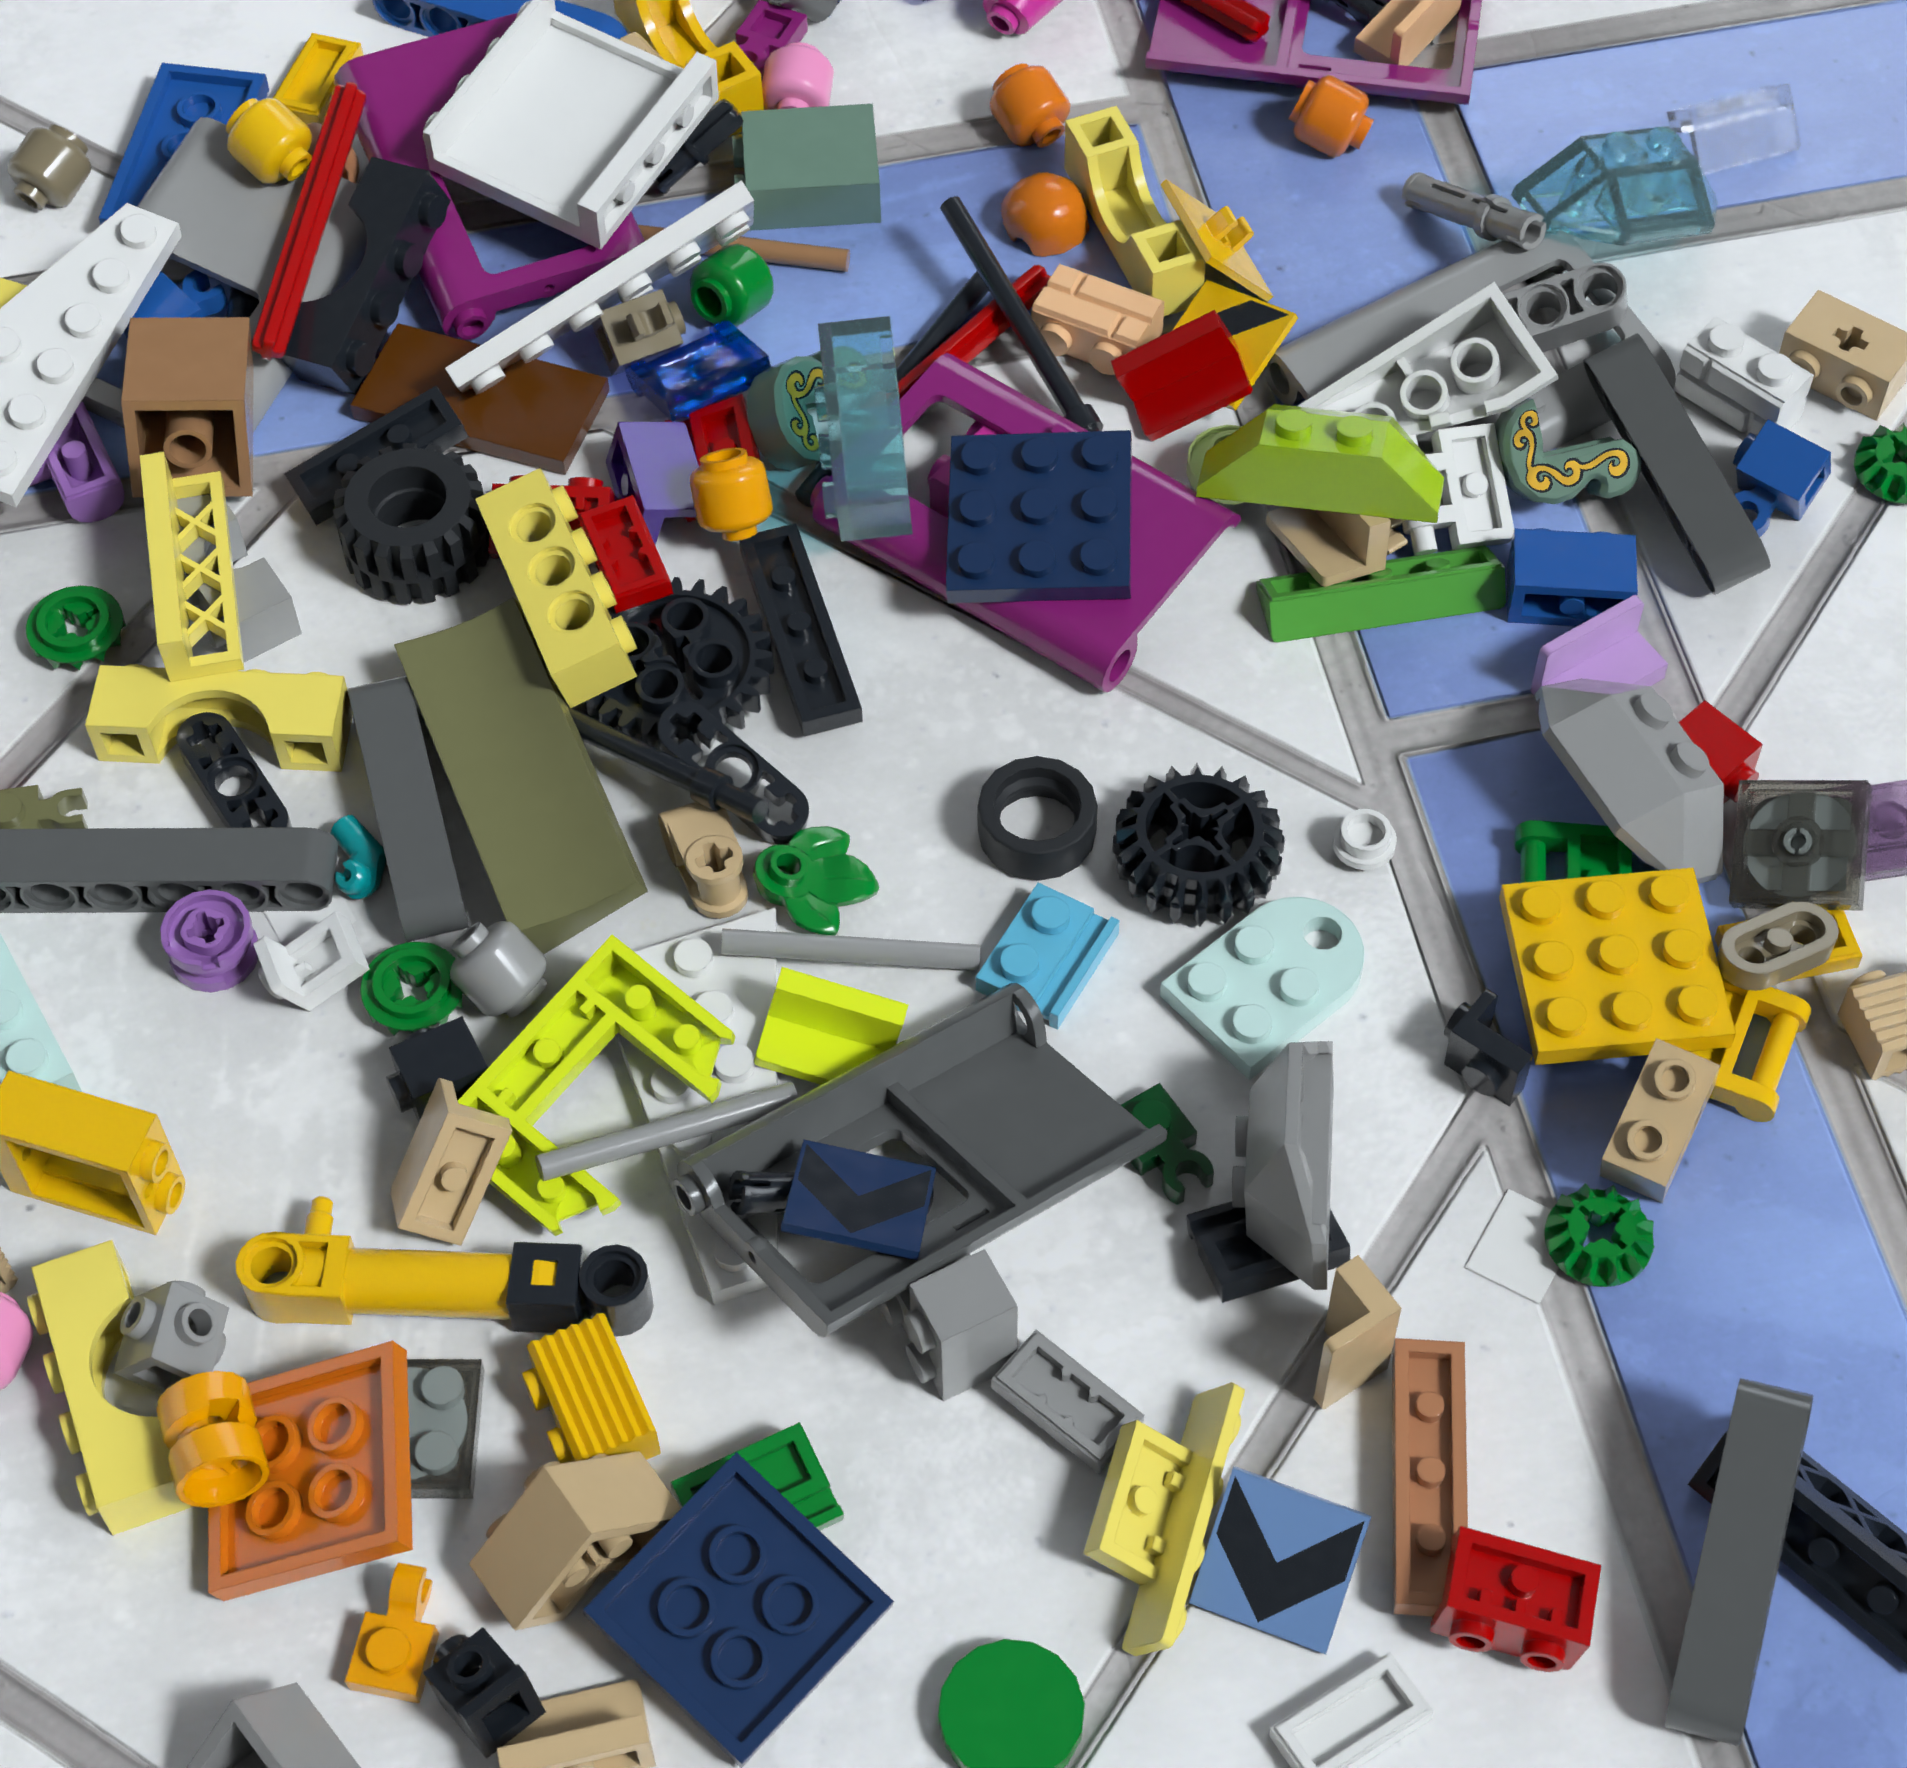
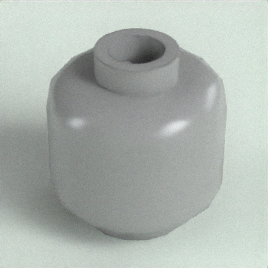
M480 921L476 922L464 931L452 945L451 949L458 956L451 966L450 979L485 1015L498 1016L506 1013L511 1018L515 1017L528 1008L547 986V980L543 977L546 970V957L512 922L499 921L487 928Z

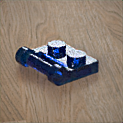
M724 320L711 326L709 329L710 333L649 362L641 360L628 365L625 368V374L635 394L638 397L645 396L673 422L680 418L689 417L690 413L726 396L742 393L750 389L754 377L771 367L768 354L730 321Z

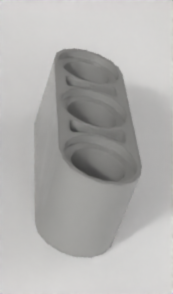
M1604 262L1589 264L1503 294L1542 352L1611 330L1621 323L1628 309L1624 275L1614 265ZM1596 289H1607L1616 295L1610 303L1601 306L1593 305L1586 300V297ZM1549 307L1560 313L1557 319L1549 324L1541 325L1530 320L1531 315L1540 308Z

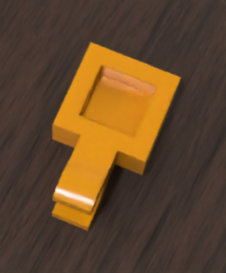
M398 1562L390 1585L387 1615L365 1611L345 1679V1683L350 1690L420 1704L427 1680L423 1672L431 1666L439 1638V1632L435 1625L421 1622L433 1585L431 1579L425 1578L427 1573L426 1567Z

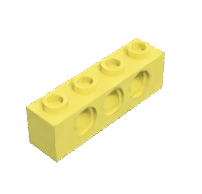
M539 468L476 498V503L549 673L569 707L573 708L637 677L627 653L638 648L622 615L612 619L608 612V608L617 605V601L602 571L591 574L588 565L598 559L583 528L572 531L569 522L578 518V515L564 486L560 485L552 489L542 469Z

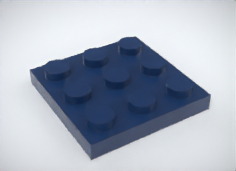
M1131 430L951 436L946 595L948 603L1131 599Z
M736 1452L583 1609V1615L742 1768L889 1611L894 1601Z

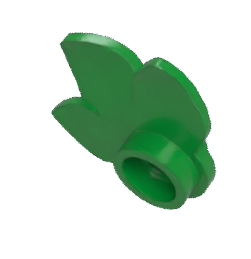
M828 826L803 829L792 838L788 845H774L764 849L758 855L753 867V878L757 890L766 901L774 905L784 906L791 921L797 926L809 932L822 935H836L838 933L840 925L838 907L860 903L877 895L879 884L873 872L865 863L854 856L846 854L850 843V835L843 830ZM779 869L788 871V872H790L792 875L785 874V873H783L782 871H780Z

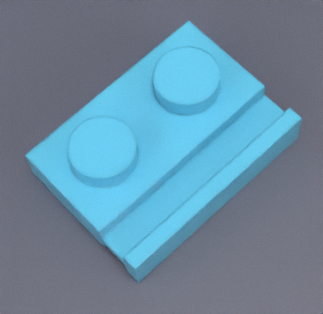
M1038 882L977 974L976 991L987 996L1010 983H1018L1031 994L1043 1018L1049 1020V1026L1058 1030L1117 938L1120 920L1112 916L1109 920L1094 914L1093 907ZM1015 1004L1017 1011L1021 1012L1019 1007Z

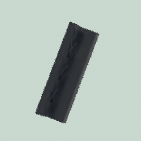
M1728 1430L1687 1484L1711 1504ZM1803 1451L1780 1561L1907 1664V1534Z

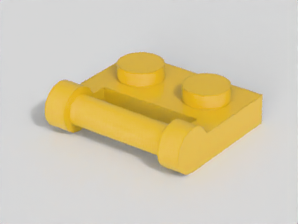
M1722 977L1736 1032L1732 1047L1688 1052L1720 1065L1716 1084L1710 1095L1711 1099L1735 1107L1738 1113L1749 1120L1768 1122L1774 1118L1779 1104V1096L1776 1089L1796 1033L1802 1032L1806 1028L1811 1014V1007L1804 999L1773 987L1763 990H1746L1732 985ZM1757 1014L1768 1018L1771 1026L1750 1080L1733 1074L1732 1071L1752 1016Z

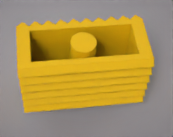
M597 1313L592 1319H583L579 1324H571L566 1330L558 1329L553 1335H544L540 1340H532L526 1346L532 1368L521 1372L536 1412L549 1407L557 1427L546 1431L556 1461L562 1464L587 1460L598 1454L612 1456L640 1451L647 1460L661 1454L656 1429L605 1314Z

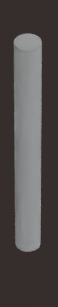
M722 928L721 954L965 970H978L980 963V945Z
M789 1082L535 1156L537 1170L541 1180L544 1182L751 1122L798 1098V1094L794 1084Z

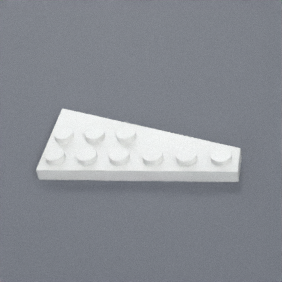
M742 180L450 364L445 368L462 393L473 388L476 394L486 391L505 378L506 375L502 371L503 369L521 359L525 363L535 360L555 345L553 340L572 329L574 332H578L595 322L604 314L602 310L610 308L619 302L624 303L653 292L654 289L651 285L653 282L669 273L673 277L683 274L702 260L700 255L719 244L721 247H724L740 238L753 225V197Z
M126 203L0 308L1 502L13 507H17L129 324L130 318L134 316L181 239L179 223Z
M776 907L634 951L726 1025L735 1035L733 1045H720L711 1077L720 1079L722 1086L719 1096L713 1103H710L617 1033L616 1038L647 1123L778 1086V1072L759 1067L754 1063L777 984L776 958L721 954L722 928L777 932ZM751 1122L657 1148L714 1305L769 1286L699 1214L690 1216L683 1209L675 1195L673 1180L678 1178L677 1164L679 1161ZM757 1213L752 1215L748 1221L778 1250V1214Z

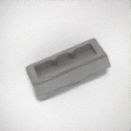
M1037 1329L991 1379V1388L1098 1474L1111 1461L1121 1425L1136 1420L1143 1423L1145 1415Z

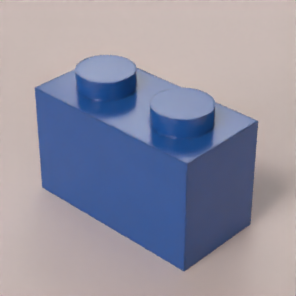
M1514 528L1507 562L1508 623L1577 627L1629 597L1637 596L1636 535L1612 534L1609 532L1554 531L1546 528Z

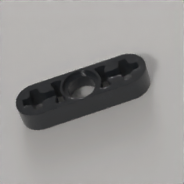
M682 701L669 706L661 715L658 723V742L663 752L699 769L703 768L696 763L702 759L701 748L688 739L682 741L680 745L674 742L675 728L673 724L678 722L686 727L694 721L699 724L697 737L707 748L711 749L716 739L723 743L711 751L703 767L710 766L716 769L717 765L724 759L739 758L748 764L752 774L748 783L740 787L741 789L755 794L761 781L765 779L770 784L764 788V797L778 807L786 801L793 805L791 818L794 823L791 825L783 820L777 822L774 826L767 822L769 808L765 818L758 824L734 814L763 840L777 845L790 843L798 832L806 828L809 804L806 796L797 786L700 704Z
M204 712L189 717L181 724L177 732V744L183 761L226 828H253L249 814L256 810L267 828L292 827L284 804L225 717L217 713ZM209 738L213 744L217 743L221 758L213 762L205 746L198 744L200 741ZM243 776L252 781L250 787L240 795L226 796L218 792L221 784L231 777Z

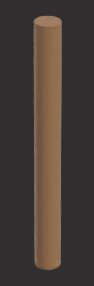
M638 224L645 241L665 229L664 227ZM740 237L728 244H741L749 247L768 263L844 272L848 271L850 263L849 249ZM719 244L702 255L711 256L723 247Z

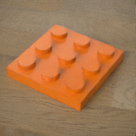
M392 1340L247 1383L257 1417L255 1428L262 1437L270 1471L267 1481L258 1491L248 1497L228 1505L208 1508V1593L222 1601H227L413 1550L407 1350Z

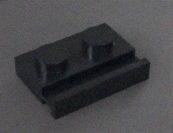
M1231 1201L1186 1215L1188 1234L1191 1240L1194 1239L1198 1247V1255L1222 1303L1300 1279L1247 1236L1245 1208L1233 1207ZM1331 1209L1328 1270L1338 1268L1351 1260L1350 1244Z

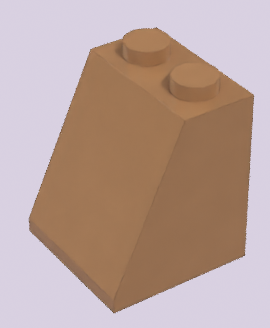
M130 318L121 404L132 498H143L140 455L164 452L172 479L221 471L225 497L253 496V354L250 318Z

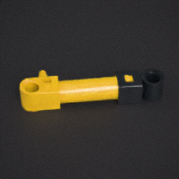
M318 1196L312 1200L310 1213L306 1217L304 1234L276 1231L261 1233L250 1239L240 1249L236 1259V1274L254 1314L264 1321L276 1324L351 1325L353 1314L502 1319L511 1320L515 1332L555 1333L558 1329L566 1330L571 1324H579L584 1319L586 1310L588 1319H592L597 1313L605 1314L614 1336L618 1337L630 1335L642 1329L650 1319L654 1308L647 1265L642 1256L630 1247L618 1244L603 1246L593 1251L586 1259L582 1245L514 1242L512 1254L355 1248L351 1236L331 1235L334 1220L332 1217L333 1202L325 1196ZM276 1272H289L283 1280L277 1283H263L270 1275ZM623 1284L631 1287L627 1293L617 1297H609L602 1294L613 1285Z

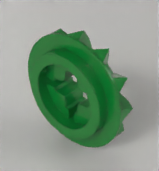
M1903 423L1895 431H1891L1880 425L1872 436L1862 437L1854 456L1855 473L1863 486L1874 495L1890 502L1907 504V464L1904 462H1892L1894 454H1898L1901 459L1907 460V427Z
M71 586L49 594L33 608L27 620L26 636L36 658L43 657L47 659L54 669L64 663H70L80 671L83 661L96 658L104 662L105 652L109 647L121 646L120 632L126 626L119 603L111 594L92 586ZM68 619L72 624L76 623L81 628L86 627L87 635L78 637L73 632L68 633L65 620Z
M406 942L393 946L379 954L369 964L370 970L364 973L360 988L363 1005L372 1023L378 1022L384 1025L393 1036L399 1031L415 1032L437 1023L441 1025L447 1023L448 1017L454 1009L462 1008L463 993L450 979L451 966L456 958L446 949L428 942ZM401 977L406 983L410 982L415 987L424 985L427 1000L424 1002L422 1000L418 1001L411 995L404 998L399 978Z
M1585 1183L1577 1192L1568 1196L1561 1194L1557 1203L1548 1214L1545 1224V1244L1554 1263L1569 1277L1591 1286L1611 1287L1634 1279L1649 1263L1655 1247L1653 1239L1654 1221L1647 1220L1641 1211L1639 1198L1632 1201L1618 1194L1614 1185L1601 1190L1590 1189ZM1590 1221L1597 1227L1603 1226L1605 1223L1611 1224L1613 1221L1617 1224L1611 1237L1613 1244L1601 1238L1595 1243L1591 1241L1583 1247L1590 1229L1588 1222Z

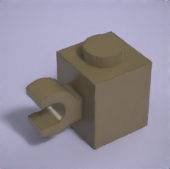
M662 289L602 310L604 314L591 324L612 376L675 353L684 343L681 335L686 333L684 319L678 305L674 301L668 303Z

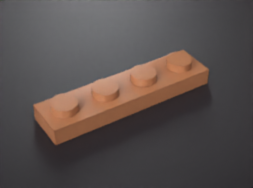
M1395 1338L1392 1348L1393 1614L1433 1616L1442 1603L1453 1535L1460 1526L1468 1527L1465 1342Z

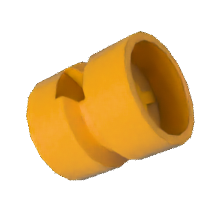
M225 1371L198 1373L183 1378L171 1385L158 1398L157 1414L163 1440L170 1450L168 1461L175 1492L181 1502L194 1507L224 1506L248 1497L258 1491L267 1481L270 1469L262 1437L255 1428L257 1417L250 1389L245 1378L233 1372Z

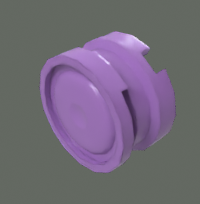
M211 889L193 892L176 901L165 913L160 927L161 942L166 954L170 958L169 963L173 972L184 985L196 991L209 993L228 990L243 982L255 969L258 955L253 944L258 940V937L252 927V920L248 910L237 897L228 892Z

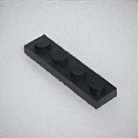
M797 524L758 532L750 538L739 540L740 553L766 629L770 633L771 643L803 737L863 722L862 706Z

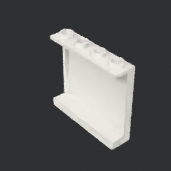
M555 0L527 1L522 5L516 20L504 35L492 41L484 59L471 74L465 75L459 81L455 94L440 112H434L427 120L423 130V141L425 142L429 169L601 250L719 99L716 60L696 52L683 69L557 12Z

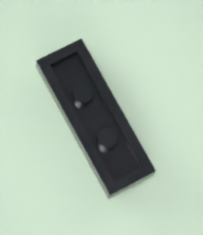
M436 385L284 474L317 526L334 516L333 510L336 508L333 499L336 490L343 488L341 479L347 471L357 472V462L368 456L373 459L379 456L378 450L391 446L392 451L403 449L404 443H416L419 449H425L429 444L441 446L442 452L469 436Z

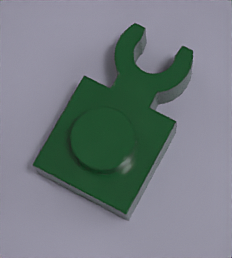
M1160 1083L1121 1104L1124 1109L1148 1129L1160 1124L1167 1130V1138L1162 1144L1131 1161L1141 1176L1158 1167L1162 1173L1163 1192L1176 1205L1184 1202L1185 1187L1178 1180L1177 1177L1179 1175L1191 1173L1199 1178L1205 1188L1213 1185L1214 1168L1211 1161L1203 1153L1189 1149L1196 1145L1197 1130Z

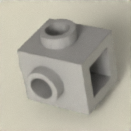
M169 1281L134 1297L121 1319L120 1331L124 1336L113 1373L163 1394L168 1387L183 1378L213 1371L214 1366L219 1362L225 1349L226 1336L223 1330L229 1307L206 1297V1293L201 1287L185 1281Z

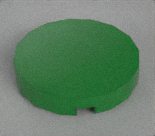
M1003 1639L978 1646L955 1663L941 1687L938 1725L945 1746L952 1754V1759L959 1768H1064L1069 1764L1082 1740L1085 1702L1077 1677L1059 1655L1034 1642Z

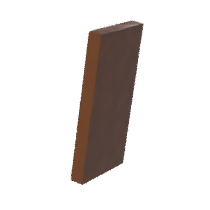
M397 323L371 371L350 404L354 419L372 423L437 385L469 436L455 446L566 475L610 390L607 377L538 359L529 363H525L521 359L503 369L502 371L506 375L505 378L486 391L476 394L473 388L462 393L445 368L479 347L480 344Z

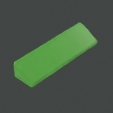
M1486 545L1386 560L1385 570L1326 587L1321 586L1309 572L1264 578L1256 581V590L1265 622L1274 642H1285L1503 608L1506 604L1505 567Z

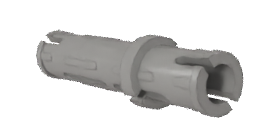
M1421 172L1412 174L1404 184L1402 198L1407 200L1405 202L1406 206L1434 214L1437 217L1462 226L1474 229L1477 236L1489 241L1505 240L1523 249L1533 250L1539 246L1545 236L1546 223L1541 222L1544 219L1542 215L1513 207L1509 199L1497 194L1482 196L1459 186L1439 181Z

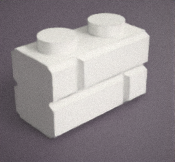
M1714 317L1683 349L1679 365L1681 369L1677 373L1673 390L1740 432L1758 435L1768 419L1788 430L1798 422L1803 414L1807 400L1806 396L1809 393L1814 375L1793 363L1787 356L1773 351L1743 333L1737 326Z

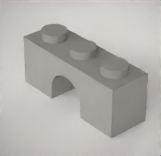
M211 494L177 499L178 509L195 518L211 502ZM226 503L232 561L235 562L247 556L248 553L237 517ZM198 537L182 554L201 564L216 548V545ZM264 557L244 567L233 569L244 662L302 634L292 597ZM219 568L214 573L219 575ZM184 572L186 579L189 576V574ZM203 583L187 602L193 606L197 605L200 610L205 612L218 599L221 592ZM224 615L219 619V620L222 621L223 623H224ZM211 631L205 634L215 649L223 645L227 649L225 639Z

